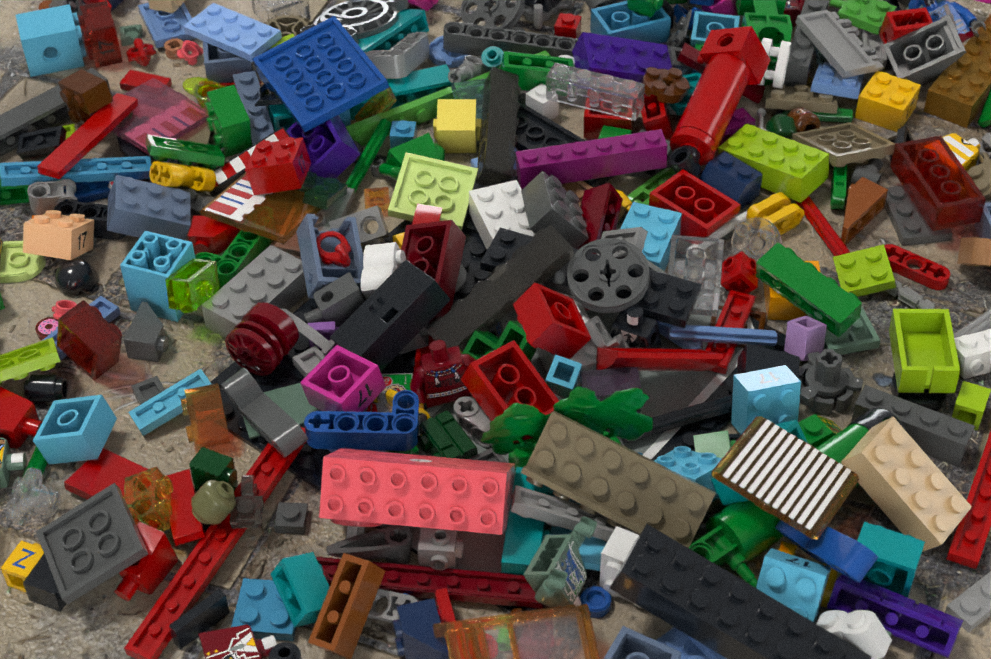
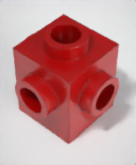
M743 251L728 257L722 262L720 284L729 292L734 290L748 294L757 289L756 261L748 257Z

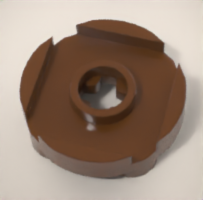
M649 67L643 76L641 88L649 97L651 93L658 96L657 101L679 103L683 100V97L688 96L690 84L682 76L683 72L678 68L667 70Z

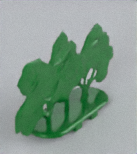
M577 386L569 393L568 398L559 400L553 406L554 411L619 444L621 442L617 437L627 441H635L645 432H650L653 429V418L636 412L649 399V396L642 393L643 390L639 388L616 391L612 396L599 401L595 391ZM513 403L504 410L502 415L497 416L490 422V430L482 434L480 441L491 444L492 452L495 454H509L508 461L509 463H515V470L516 467H524L527 465L551 414L545 415L530 405ZM529 435L533 438L523 440L522 436Z

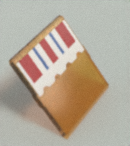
M245 172L199 212L202 216L284 244L297 233L296 231L306 214L316 215L331 199L327 195L303 187L295 190L254 195Z

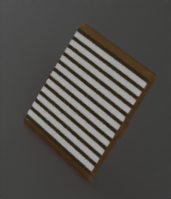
M762 416L755 417L711 472L713 478L811 539H819L859 481L858 474Z

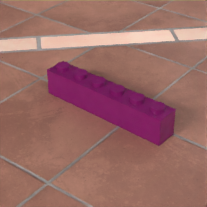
M662 129L516 151V170L521 189H524L541 171H544L548 176H555L561 184L667 168V143Z

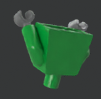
M429 133L389 149L386 163L379 159L377 160L378 165H370L372 176L376 178L388 176L397 181L406 152L445 161V149L437 144L436 140L432 139Z

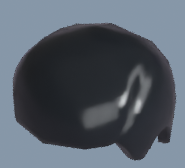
M80 258L66 261L55 272V284L63 293L69 292L78 296L79 292L83 289L92 291L98 282V276L94 268Z

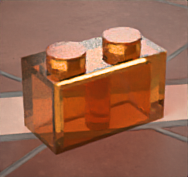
M219 384L184 390L186 398L181 399L183 415H189L191 425L186 426L189 443L194 442L196 450L202 447L207 448L230 443Z

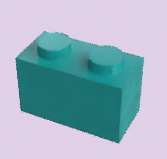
M314 552L281 559L270 575L294 628L315 623L330 588L321 564L317 561Z

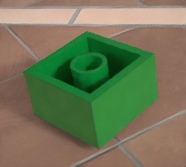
M235 85L208 91L207 102L204 103L208 115L206 123L209 131H214L215 133L213 136L215 145L222 149L225 157L239 154L251 147L250 119Z

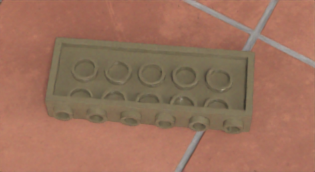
M552 411L527 465L521 471L522 474L527 476L526 480L529 483L538 487L545 485L553 489V494L556 497L565 501L572 499L580 503L579 507L589 514L596 515L598 512L607 517L606 521L614 527L623 528L625 526L639 535L645 525L648 524L687 548L690 547L716 492L556 411Z

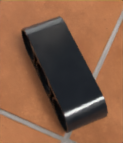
M62 201L54 208V210L61 211V215L83 214L86 219L94 220L95 238L119 240L127 236L107 231L108 205Z

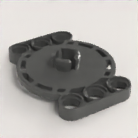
M351 0L327 9L316 18L313 25L301 28L300 32L302 33L335 16L358 44V39L376 35L393 26L398 19L397 11L407 9L409 3L408 0Z

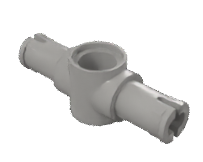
M467 55L464 57L463 64L448 73V80L451 83L459 84L491 70L482 62L481 58Z

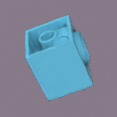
M70 4L16 14L18 30L30 77L85 66L83 57H87L83 37L77 13H72Z
M144 231L120 264L132 311L137 312L141 302H147L157 317L178 322L201 288L193 243L190 241Z

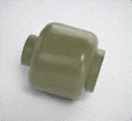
M206 481L191 499L194 517L203 524H220L236 506V498L232 486L225 481Z

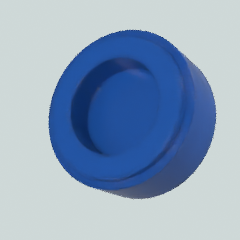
M599 586L589 587L582 592L580 607L585 615L592 618H600L608 614L611 609V595L609 592Z

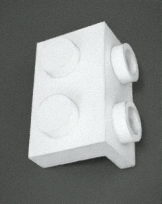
M991 329L954 338L958 360L961 362L960 375L963 379L991 373Z

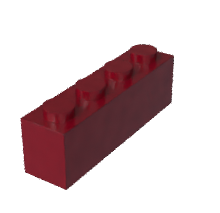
M611 183L584 190L580 208L583 211V220L587 224L586 231L589 238L578 249L589 242L601 239L603 231L616 230L623 198Z

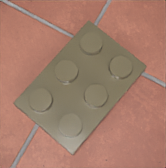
M771 83V85H766L765 108L793 110L798 107H804L811 112L837 114V96L811 92V88L802 84H797L794 87L783 84V88L780 89L774 88L773 83Z

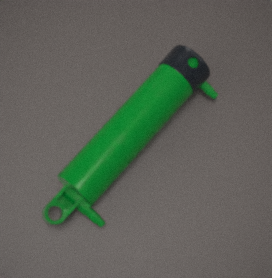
M872 408L851 422L845 429L815 448L819 450L818 454L777 509L772 507V505L812 451L802 458L769 504L764 502L765 498L789 466L779 473L760 499L755 496L751 500L732 503L709 518L706 525L707 534L692 543L689 549L719 567L727 563L746 583L756 588L758 580L746 563L785 537L775 528L784 516V513L780 511L822 453L827 455L826 459L796 498L795 504L799 503L830 458L835 460V462L802 508L804 510L838 463L841 464V461L873 426L891 417H894L905 429L904 425L890 411L883 408ZM844 466L810 512L812 516L846 470ZM850 473L825 509L860 486Z

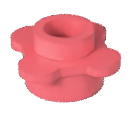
M185 40L183 41L182 48L177 50L176 55L179 59L188 61L189 65H195L197 58L203 54V49L197 43Z
M71 300L57 301L56 305L52 307L54 312L53 318L61 322H67L77 314V304Z

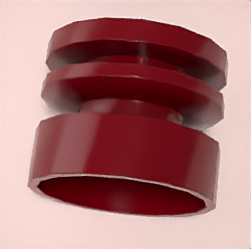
M259 302L253 305L243 316L242 321L236 324L234 329L229 332L225 339V344L230 356L239 366L244 367L248 372L255 375L267 376L280 364L283 356L287 355L299 339V332L294 321L286 312L275 305Z

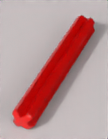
M810 196L802 203L795 201L804 210V215L834 256L850 253L847 246Z

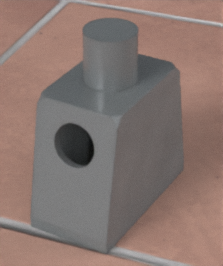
M351 273L343 275L315 292L313 298L317 308L303 315L307 324L335 321L336 327H340L364 303Z

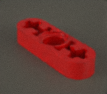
M893 244L884 245L892 272L933 290H943L948 286L950 271L945 266ZM907 265H917L920 269H911Z

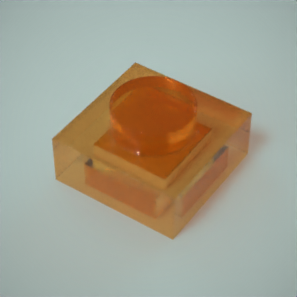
M389 188L364 189L365 209L378 206L381 208V211H388L390 205Z

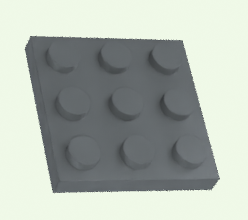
M115 483L36 531L60 596L67 604L75 601L149 554L123 494Z

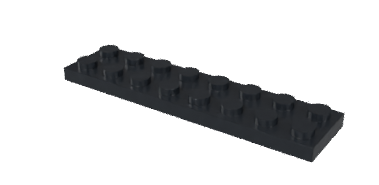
M500 227L480 262V269L529 284L538 283L551 290L572 296L568 286L567 269L571 258L579 249ZM590 253L586 256V259L597 261L601 256ZM607 264V273L605 276L607 278L608 287H610L611 272H609V264ZM632 269L628 274L631 277L637 278L643 274V271ZM649 269L650 281L648 289L642 299L634 306H639L643 309V316L685 328L701 292L702 284ZM579 273L575 275L574 280L584 282L589 276ZM626 289L620 290L616 296L626 299L631 296V292ZM593 292L589 295V299L592 301H599L604 297L600 292Z

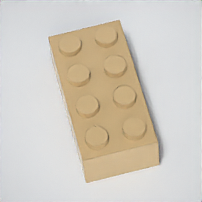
M894 417L873 426L841 461L845 468L852 470L850 474L902 534L925 541L923 551L942 545L972 508Z

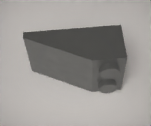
M946 16L883 45L896 77L920 84L921 87L928 84L966 53L950 16Z

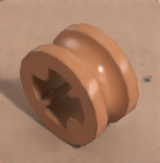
M173 38L164 43L165 54L169 59H179L176 53L177 50L182 48L183 40Z

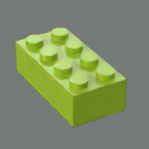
M745 124L718 147V155L725 151L761 172V188L774 193L782 192L790 199L800 203L829 178V153L757 128L754 125Z

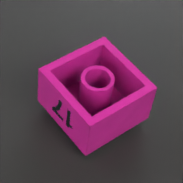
M338 345L300 382L309 404L321 411L363 412L386 388L377 364Z

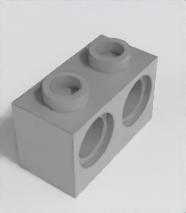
M378 206L329 222L331 229H339L346 217H356L361 247L368 244L385 243L384 239L390 237L381 208ZM372 221H376L378 223L377 232L368 234L366 231L367 225Z

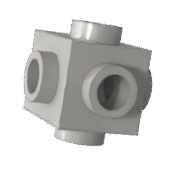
M421 527L417 549L419 566H428L435 570L456 569L457 558L463 557L464 541L458 539V531Z

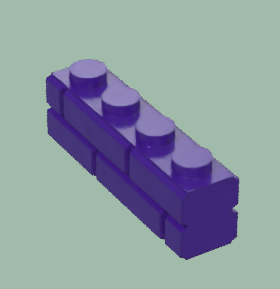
M843 574L836 580L827 608L831 610H841L846 613L856 610L874 612L885 630L891 632V635L949 658L964 621L925 604H916L915 600L862 579L860 583H857Z

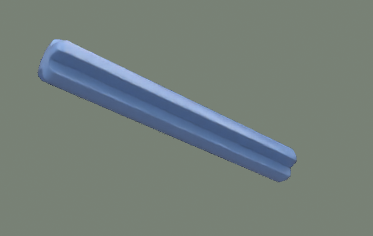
M674 325L669 327V337L672 340L775 346L777 343V333L774 330L686 325L685 328Z

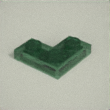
M308 171L302 188L295 190L305 192L303 203L327 209L347 194L348 184L340 183L336 178L319 177L316 173Z

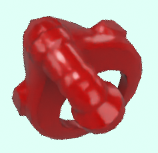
M136 38L133 42L134 46L127 50L126 56L129 62L136 61L141 66H147L150 63L151 56L156 54V50L152 44H143L142 39Z
M326 231L316 238L319 257L322 259L323 264H334L339 267L350 266V243L341 233ZM327 237H335L341 243L335 247V252H326L320 246L322 240Z

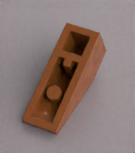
M864 177L849 186L846 191L847 203L841 233V240L845 245L885 208L888 189Z

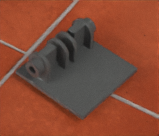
M692 10L688 12L686 17L682 16L676 26L677 31L675 33L671 32L666 42L668 49L670 46L682 48L684 43L690 45L691 40L686 34Z

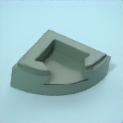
M142 24L119 27L122 46L132 44L136 38H140L143 34Z

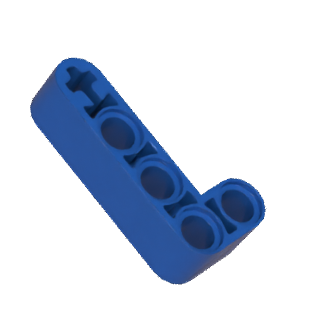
M410 390L397 392L393 398L392 412H311L304 420L305 433L309 439L307 443L315 449L411 450L418 443V396Z
M793 503L775 528L815 560L860 583L876 562L878 556L860 542L822 524L818 520L809 530L805 526L812 518L811 514L807 516L801 525L797 521L805 511L803 508L800 509L794 519L788 517L797 505Z

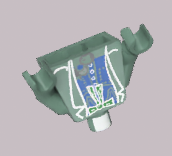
M583 516L580 523L575 525L574 530L570 534L545 536L524 573L525 579L536 593L535 599L537 602L549 608L564 607L568 612L575 611L581 606L578 594L587 579V573L579 548L584 542L585 537L589 539L592 537L597 527V521Z

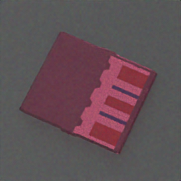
M153 77L123 94L138 98V106L112 132L150 155L145 144L147 134L179 139L206 123L208 115L203 107Z

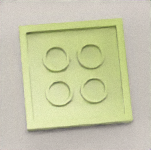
M406 152L388 208V216L413 221L417 204L442 207L440 221L453 220L462 231L469 207V191L474 189L478 168Z

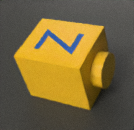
M22 540L19 542L1 567L7 586L26 592L23 582L44 554L40 544H30Z

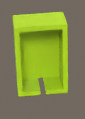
M893 309L889 337L898 393H924V389H929V393H955L960 366L949 309Z

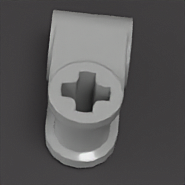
M61 179L31 184L27 192L32 212L37 215L45 214L47 210H54L58 203L66 201V199L78 202L77 197H75L77 189L75 182L70 179Z
M464 396L457 399L454 403L455 420L469 438L480 446L490 447L491 444L481 442L480 440L482 439V434L490 430L491 420L474 398Z

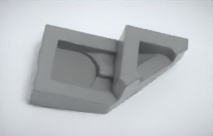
M598 315L585 323L592 338L591 340L597 347L630 348L621 333L611 338Z

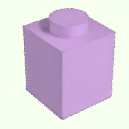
M807 315L788 321L784 351L791 355L799 356L800 361H808L809 353H821L823 351L827 325Z

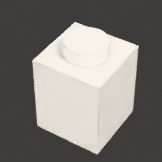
M541 83L526 93V105L552 120L559 115V93Z

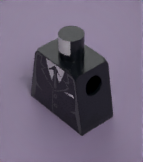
M631 306L627 310L620 311L609 332L611 338L621 333L630 348H662L659 326L655 319L643 316V309L639 306Z

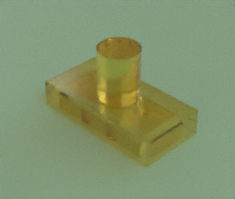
M390 86L372 96L355 115L356 122L390 110L397 101Z

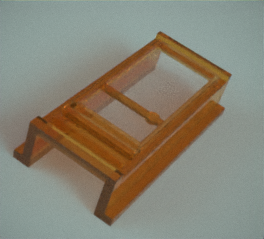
M573 604L433 625L435 638L446 637L450 659H600L588 604L581 606Z

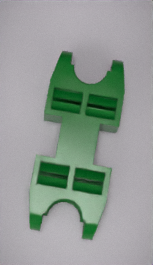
M736 0L738 15L744 16L741 27L752 26L760 42H762L763 38L773 39L772 46L780 48L782 41H791L792 23L790 15H783L786 0Z

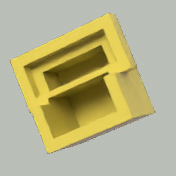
M438 99L437 119H433L434 139L445 149V153H476L477 141H482L481 119H476V99Z

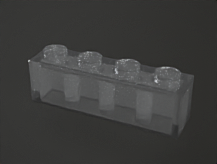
M554 63L546 76V99L634 121L637 120L644 107V83L559 63Z

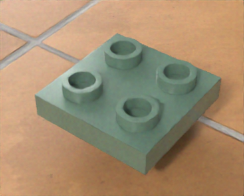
M861 306L860 318L839 338L826 329L824 349H833L837 354L844 355L879 348L881 340Z

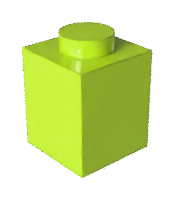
M963 381L952 417L974 425V430L978 431L991 389Z

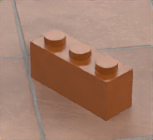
M343 553L308 643L327 652L351 659L385 570L368 560Z

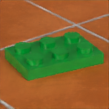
M148 134L146 136V147L150 156H153L155 160L168 161V158L176 159L178 163L192 165V162L202 163L203 167L215 169L216 166H224L225 156L216 145Z

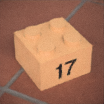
M47 210L45 214L35 215L33 219L24 222L23 253L72 260L93 250L94 220L86 219L83 214H70L67 216L61 215V211Z

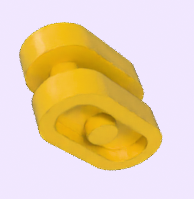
M778 192L750 206L747 210L746 221L755 229L760 228L759 232L766 239L773 240L798 226L804 217V210L795 203L791 204V199L784 193Z

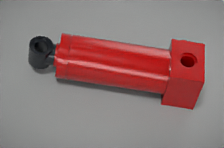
M752 26L710 31L697 58L698 64H705L706 67L670 139L672 153L668 160L676 174L684 169L695 177L699 175L701 166L707 165L714 158L746 86L760 84L770 63V58Z

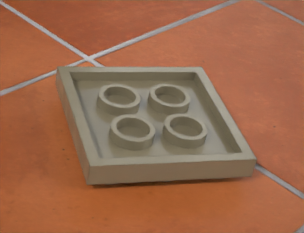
M852 122L794 133L792 135V140L829 153V163L834 167H844L846 164L853 162L863 163L867 159L872 158L882 159L886 155L895 154L897 144Z

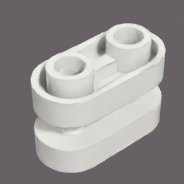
M763 38L761 43L769 58L770 56H775L778 59L775 71L768 70L767 67L760 84L757 85L764 86L765 79L773 80L774 88L782 89L790 56L791 42L782 41L779 48L772 46L773 39Z

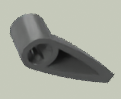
M392 526L374 530L326 546L327 555L342 558L343 553L365 560L385 558L388 563L407 564L411 559L412 533L403 526Z

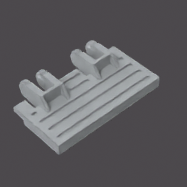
M828 10L797 16L796 24L842 78L883 70L884 58L880 54L875 55L876 49L873 46L863 47L864 44L858 38L859 30L856 27L851 28L852 22L848 18L840 19L836 12H829Z

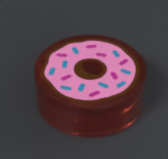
M53 317L40 320L35 328L39 340H43L63 325L61 320H56Z

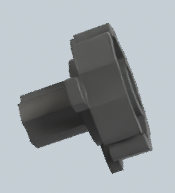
M824 349L821 353H809L807 357L808 363L799 369V380L801 381L799 403L808 406L815 413L831 415L833 405L837 402L835 410L837 412H844L852 403L853 392L862 390L863 379L854 377L849 368L842 369V356L834 352L833 349ZM803 381H805L807 387L802 385ZM840 393H845V395L839 397Z

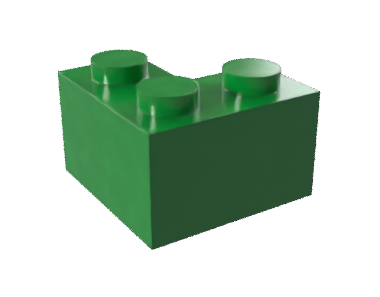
M509 320L500 338L488 331L475 330L463 354H469L477 360L515 340L529 361H531L538 348L532 347L527 342V335L519 321Z

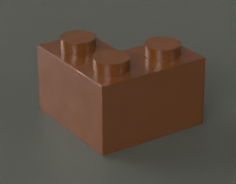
M80 69L58 82L61 89L60 96L68 105L70 110L68 115L75 124L83 125L100 108L113 101L106 81L85 70Z

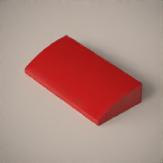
M597 347L596 370L708 371L722 361L723 354L702 349Z

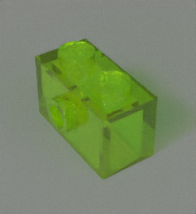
M193 258L165 279L169 309L181 310L183 313L196 311L199 306L220 290L216 261Z

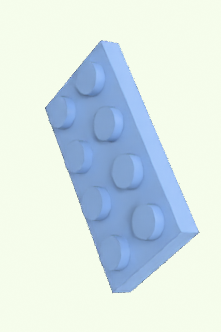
M212 3L183 25L185 34L253 62L252 58L264 53L282 38L281 30L216 3Z

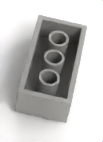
M270 245L201 305L206 328L226 338L236 324L242 321L243 316L250 308L259 302L269 303L281 309H291L307 294L302 260Z

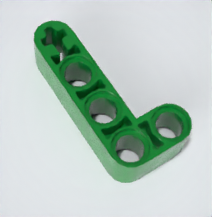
M263 209L254 212L222 256L209 252H201L195 255L201 286L219 291L272 244L276 238L274 216L271 211Z

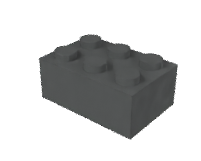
M541 171L521 190L529 228L541 239L578 249L589 238L586 231L587 224L582 217L583 211L578 203L580 201L578 196L571 190L566 191L555 176H548L544 171Z

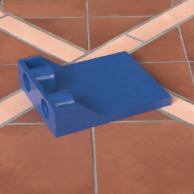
M335 16L252 58L262 82L266 84L270 92L276 93L304 133L389 88L387 79Z

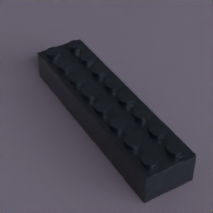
M648 524L645 525L635 540L610 586L611 590L727 659H871L870 655Z

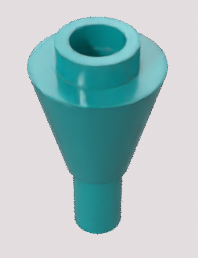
M496 46L488 47L483 51L481 60L490 70L498 69L501 66L503 51Z

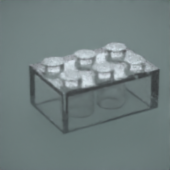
M672 235L668 275L702 284L701 292L691 314L718 317L724 239Z

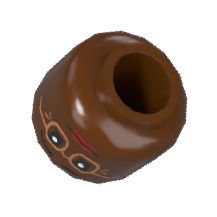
M804 107L795 108L787 115L794 119L798 133L820 128V120L817 115Z

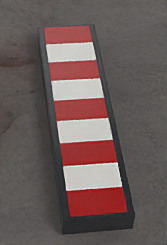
M281 127L256 144L263 141H281L284 138L290 137L284 127ZM256 144L224 163L223 167L219 166L213 170L216 175L215 187L210 192L213 197L230 188L246 175L245 168Z

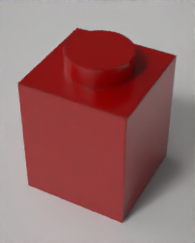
M560 13L554 26V36L579 39L582 16Z

